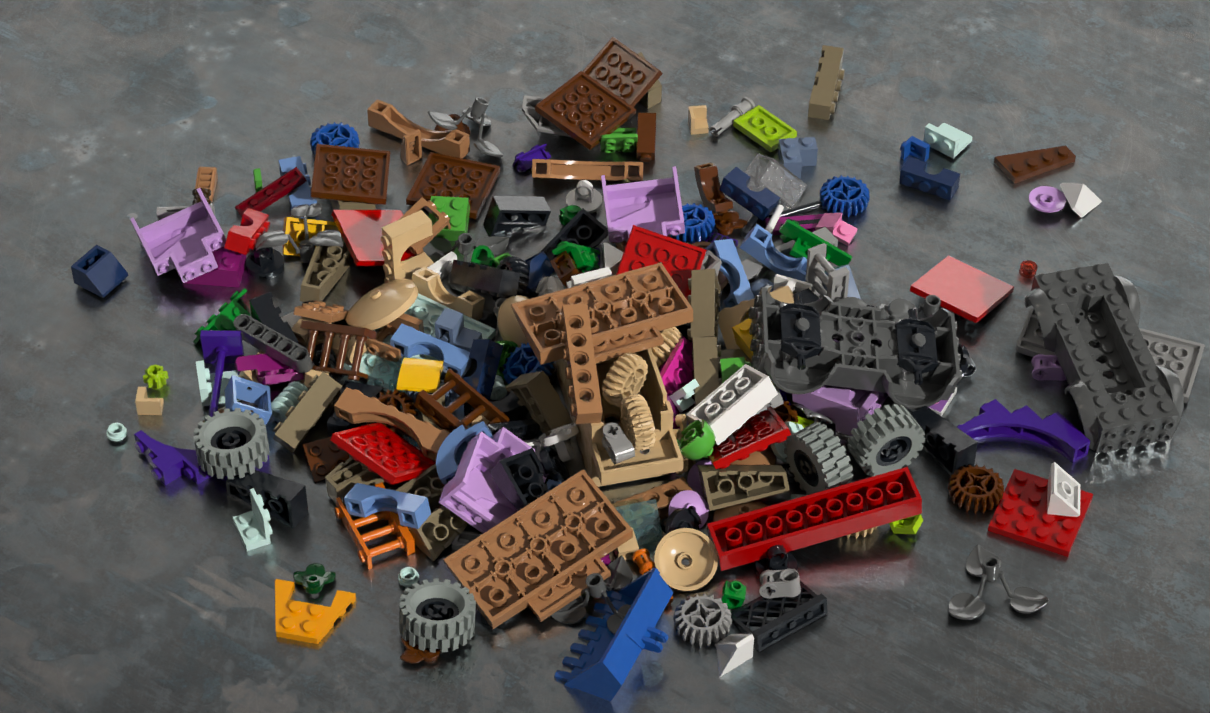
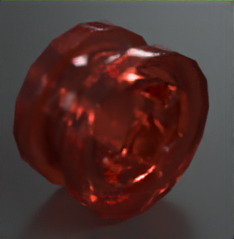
M1025 260L1020 265L1019 273L1022 277L1032 278L1036 275L1038 266L1033 261Z

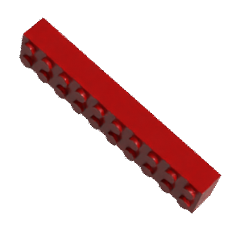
M904 467L708 523V537L714 543L720 570L724 571L765 559L768 549L775 545H782L786 552H790L922 514V498L908 467Z

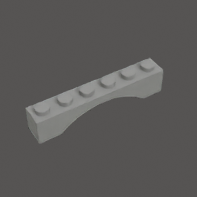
M826 227L812 232L838 247V239ZM794 240L775 247L782 254L795 258L789 254L795 242ZM753 257L741 261L750 284L757 279H762L771 271V269Z

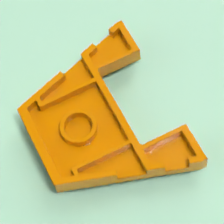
M276 579V637L319 644L332 629L338 617H342L346 612V608L355 602L356 593L337 590L331 607L290 600L295 588L294 582Z

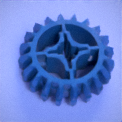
M334 122V124L327 123L326 126L321 125L320 128H316L315 132L312 133L310 146L312 153L315 155L317 144L359 148L360 142L354 127H349V124L343 125L342 122L340 124Z
M842 175L839 178L833 176L832 179H827V182L823 183L819 195L823 209H827V213H843L842 216H847L848 218L850 215L862 214L870 200L869 189L865 183H862V180H856V177H843Z
M688 203L682 205L685 233L667 235L673 239L691 244L693 242H700V240L706 241V238L711 237V233L715 229V219L712 211H709L708 207H703L702 204L698 206L695 203L692 205Z
M522 343L520 348L516 347L513 353L510 352L511 356L506 358L507 363L503 365L504 371L502 373L504 374V379L510 384L522 374L544 371L547 376H552L550 371L554 369L553 363L555 361L541 365L529 343L527 345Z

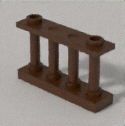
M302 320L300 328L308 330L307 334H309L306 349L311 360L313 359L317 336L320 333H323V336H325L319 366H313L311 370L348 376L347 379L359 381L360 378L368 379V375L359 372L364 343L367 342V339H376V331L362 327ZM335 335H339L341 340L335 368H328L332 340L335 338ZM351 337H355L357 342L351 370H343L348 341L351 340Z
M451 369L447 370L443 386L431 395L422 390L418 393L414 404L417 409L437 426L450 433L462 424L468 429L467 425L480 415H483L490 421L486 425L509 422L510 420L504 412L496 408ZM451 389L460 396L447 407H443L437 402L439 398ZM467 402L474 410L462 420L457 419L452 413Z

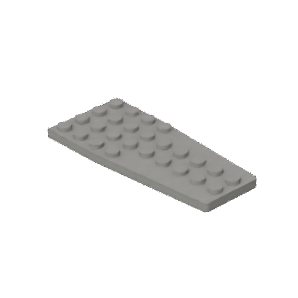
M1031 308L1019 336L1016 351L1031 357L1038 354L1056 355L1055 352L1045 349L1041 328L1038 326V318L1034 308ZM1139 328L1156 366L1170 369L1177 375L1183 389L1184 403H1188L1205 344ZM1097 341L1089 342V346L1093 348L1100 347ZM1097 359V360H1096V361H1098V362H1100V363H1102V364H1103V363H1106V362H1105L1104 360H1102V359ZM1105 371L1102 373L1108 379L1113 378L1112 372Z

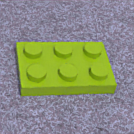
M760 105L733 120L735 128L769 152L778 149L779 139L797 137L795 129Z

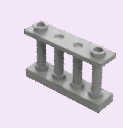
M823 243L808 249L805 282L812 284V292L819 299L825 295L833 302H837L848 295L850 271L846 267L838 270L833 268L826 259L827 245Z

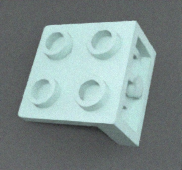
M204 360L196 361L202 406H208L211 403L215 373H209V368L204 366ZM236 370L223 372L219 404L225 403L224 390L232 375L238 377Z
M254 488L249 489L252 511L233 517V523L246 551L271 544L270 535L273 534L268 522L271 520L268 509H263V499L260 494H256Z

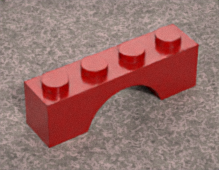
M247 208L243 213L240 226L233 225L228 231L224 248L247 255L250 250L254 249L258 238L265 232H268L270 222L268 221L269 214Z

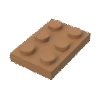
M314 300V302L302 303L301 306L295 307L294 315L332 323L346 319L349 310H345L342 305L333 304L332 306H326V302Z

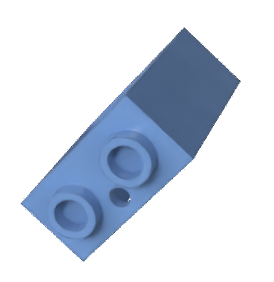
M232 375L224 390L226 409L229 408L230 412L235 411V408H241V412H244L246 409L252 410L251 415L254 413L258 414L259 419L262 418L264 424L267 425L272 415L270 386ZM237 399L256 404L258 408L237 402Z

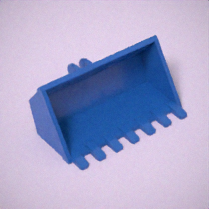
M652 568L618 592L606 590L607 596L617 611L623 605H631L617 632L614 635L607 627L608 618L614 614L609 605L596 603L594 611L604 614L603 618L593 616L587 618L586 624L596 627L595 632L584 629L580 630L578 637L589 641L587 646L573 643L570 650L581 654L580 658L564 657L562 664L573 668L571 673L557 670L554 678L564 681V686L611 701L623 685L642 649L654 651L655 653L662 651L663 646L661 642H667L669 637L665 632L656 629L655 625L674 592L659 575L660 572L657 568Z

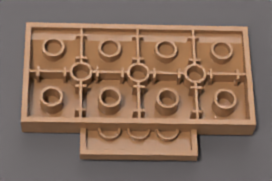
M662 263L511 304L515 317L541 365L563 359L565 343H561L560 332L563 331L562 325L558 324V313H561L563 305L587 303L596 364L618 358L625 353H635L663 345L664 338L659 331L693 322V308Z
M583 469L443 560L458 583L461 584V587H467L469 594L472 593L474 595L476 608L492 629H495L528 606L540 622H542L584 594L585 589L588 588L586 578L590 574L598 573L602 576L603 580L611 576L610 570L602 562L601 558L633 538V529Z

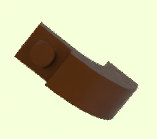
M707 163L694 166L697 187L704 207H708V210L712 211L713 215L726 213L729 211L728 209H732L733 201L726 198L723 192L719 190L720 182L717 165Z

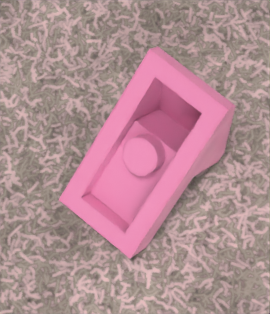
M824 213L815 229L819 230L826 227L839 242L849 246L858 228L842 221L843 213Z

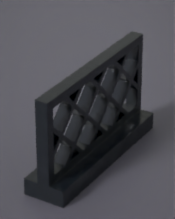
M800 581L801 592L798 596L793 597L798 598L797 602L786 601L787 597H783L782 601L771 600L772 598L760 596L732 611L731 619L732 623L744 634H753L754 648L760 652L828 614L827 598L823 594H815ZM801 598L811 599L807 602H801ZM757 606H766L765 610H754ZM769 606L781 607L780 611H769ZM784 607L794 608L789 612H784ZM740 615H746L748 616V620H741L737 617H739ZM752 616L764 617L763 621L752 620ZM767 617H777L772 621H767ZM750 626L760 627L753 632L750 630Z

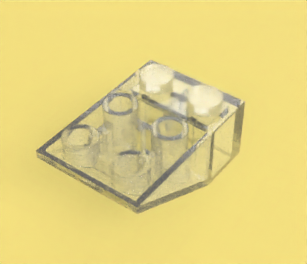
M757 154L745 170V173L751 177L747 186L750 190L759 192L766 187L780 197L779 205L790 209L793 208L807 187V184L778 161L761 154Z

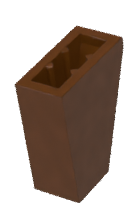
M638 113L637 160L650 162L655 160L656 113Z

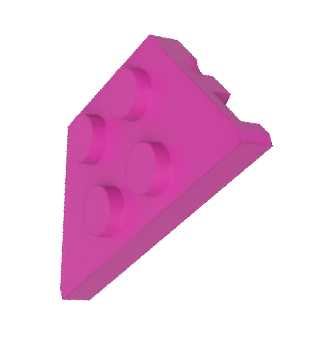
M685 338L679 339V342L676 343V347L672 350L660 372L668 396L693 380L692 355L687 356L684 347L687 344Z

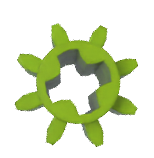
M159 365L149 366L148 369H145V375H143L144 383H147L148 388L152 389L162 388L166 385V379H168V372L164 371L163 366Z

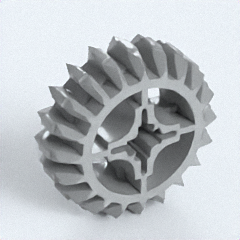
M696 593L694 598L688 595L686 600H681L680 605H677L673 616L674 627L677 630L678 636H683L684 641L690 640L691 645L696 642L700 647L703 643L710 646L711 642L718 643L719 639H724L726 634L729 633L730 625L732 624L731 612L728 609L727 603H722L721 598L715 599L714 594L707 597L705 593L703 596H699Z

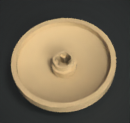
M396 279L386 282L357 300L348 311L346 322L349 326L370 330L383 327L397 319L412 306L418 296V289L410 279Z

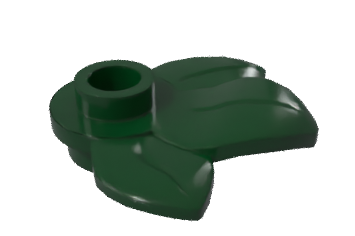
M320 563L310 564L307 566L306 571H296L293 574L294 581L297 584L303 585V588L309 594L321 592L324 584L333 582L336 577L335 572H325V567Z

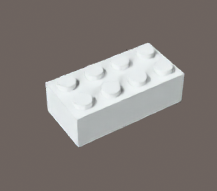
M745 364L689 411L686 416L690 423L695 420L702 422V419H704L714 431L716 437L715 444L719 445L762 407L771 402L778 393L769 376Z

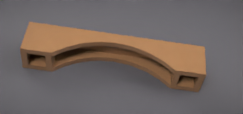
M378 99L367 109L368 125L401 139H403L404 135L419 129L421 131L422 147L443 155L464 158L470 152L469 134L457 129L435 131L423 128L404 117L393 105Z
M532 159V178L602 181L601 175H605V181H623L628 179L629 181L640 182L643 181L644 163Z
M346 387L334 405L336 416L353 424L379 422L401 429L416 441L425 457L435 462L441 444L450 434L449 431L445 429L440 430L427 421L423 422L416 419L410 413L405 414L398 411L392 405L387 406L375 397L370 398L357 389L352 390Z

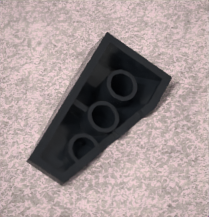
M582 208L540 252L544 251L551 261L558 256L553 255L552 250L557 248V245L561 242L567 241L595 248L608 236V228Z
M533 448L500 460L490 470L501 492L518 511L548 491L547 484H544L543 466Z

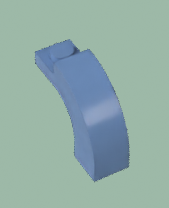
M484 421L468 429L462 424L453 430L441 444L436 457V469L444 485L455 477L463 452L467 449L471 439L481 431L491 439L493 438L491 431Z

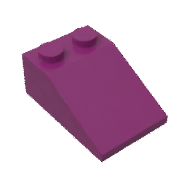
M225 246L214 250L212 253L218 268L185 283L239 288L246 267V255L225 249Z

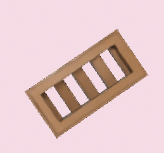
M419 129L403 136L400 159L406 165L422 159L421 131Z
M199 167L197 172L195 189H210L211 195L209 200L213 202L218 180L217 168Z

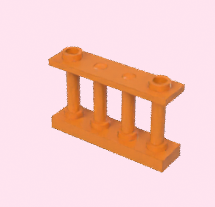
M383 483L375 485V487L385 488ZM336 498L337 507L334 508L336 517L344 523L358 549V557L361 563L365 562L368 570L372 569L371 557L399 547L400 549L404 548L407 556L415 553L414 538L408 527L400 524L397 513L380 511L366 518L361 517L352 520L341 498ZM381 519L389 521V525L362 535L357 530L358 527ZM390 533L397 536V540L368 549L365 544L367 541Z

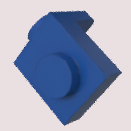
M911 136L901 144L900 158L904 160L907 156L911 155L925 162L929 159L930 144Z

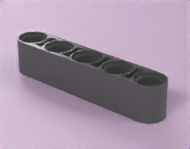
M241 314L234 319V327L236 331H241L243 341L299 373H307L312 369L313 363L305 347L246 314Z

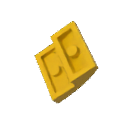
M404 358L398 376L397 390L417 392L425 390L428 393H434L440 385L443 361Z

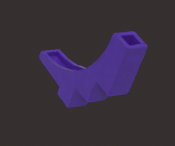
M996 399L989 403H984L980 407L979 416H974L966 423L957 426V428L974 440L1010 437L1033 441L1060 453L1072 463L1088 455L1090 440L1059 412L1048 415L1042 420L1027 405L1010 413Z
M142 430L134 434L136 450L146 456L148 462L152 465L151 473L157 481L160 480L165 486L184 474L197 485L211 477L208 475V471L204 472L201 469V465L199 466L196 450L181 449L163 444L149 437Z

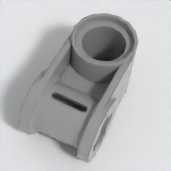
M607 423L603 427L604 437L602 438V445L609 454L611 461L617 464L635 457L634 447L621 427L616 423Z
M795 569L765 570L760 574L762 585L759 588V593L764 598L796 597L801 592L799 573Z

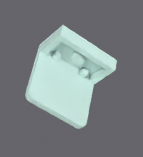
M929 123L925 126L923 141L930 144V147L954 158L972 142V136L946 123H942L939 127Z

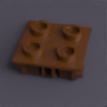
M331 437L303 444L305 460H308L314 483L325 480V477L341 462L345 463L350 458L346 451L338 449L336 444L330 441Z

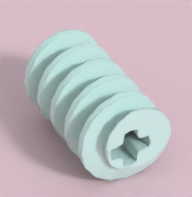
M290 382L283 392L271 402V417L278 423H284L287 419L285 416L291 406H297L299 403L298 397L304 390L307 392L308 388L300 382Z

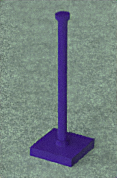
M201 330L200 338L204 363H216L209 409L210 417L214 416L213 412L218 411L224 363H235L238 357L244 356L241 331Z

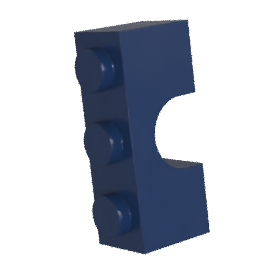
M912 157L907 159L900 171L899 184L947 200L952 199L959 188L960 173L943 168L938 174H928L925 172L926 162Z
M735 167L723 178L719 190L764 221L765 218L774 212L780 197L766 187L759 192L750 190L747 186L751 177L738 167Z
M473 339L469 359L477 362V369L472 376L464 377L463 380L490 402L503 345L491 339Z

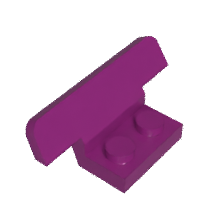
M267 354L240 356L235 361L237 372L255 370L257 382L263 385L288 383L304 379L303 373L296 372Z

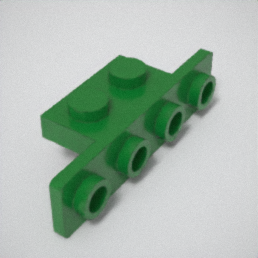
M789 219L785 221L779 232L795 241L789 253L795 258H807L808 249L823 243L827 245V261L837 266L849 264L853 258L845 251Z
M565 241L559 243L557 248L552 250L553 255H560L566 250L571 258L574 259L579 269L587 271L600 269L597 257L600 251L597 249Z
M244 288L241 292L236 291L230 297L231 302L229 304L225 302L218 310L220 313L217 316L213 314L206 322L208 325L206 327L201 326L196 331L195 335L197 337L193 343L197 344L201 340V330L236 331L233 324L234 319L241 314L251 315L238 303L248 290Z

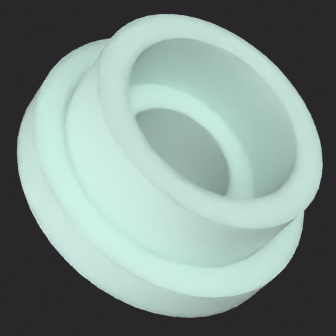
M112 423L107 429V438L111 441H121L127 436V429L121 423Z
M405 567L398 574V581L402 586L412 587V584L419 582V573L413 567Z

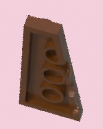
M1065 145L996 156L994 163L1015 184L1075 162L1076 155Z

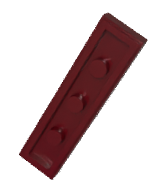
M295 167L235 206V209L241 218L247 208L261 212L307 182L300 170Z

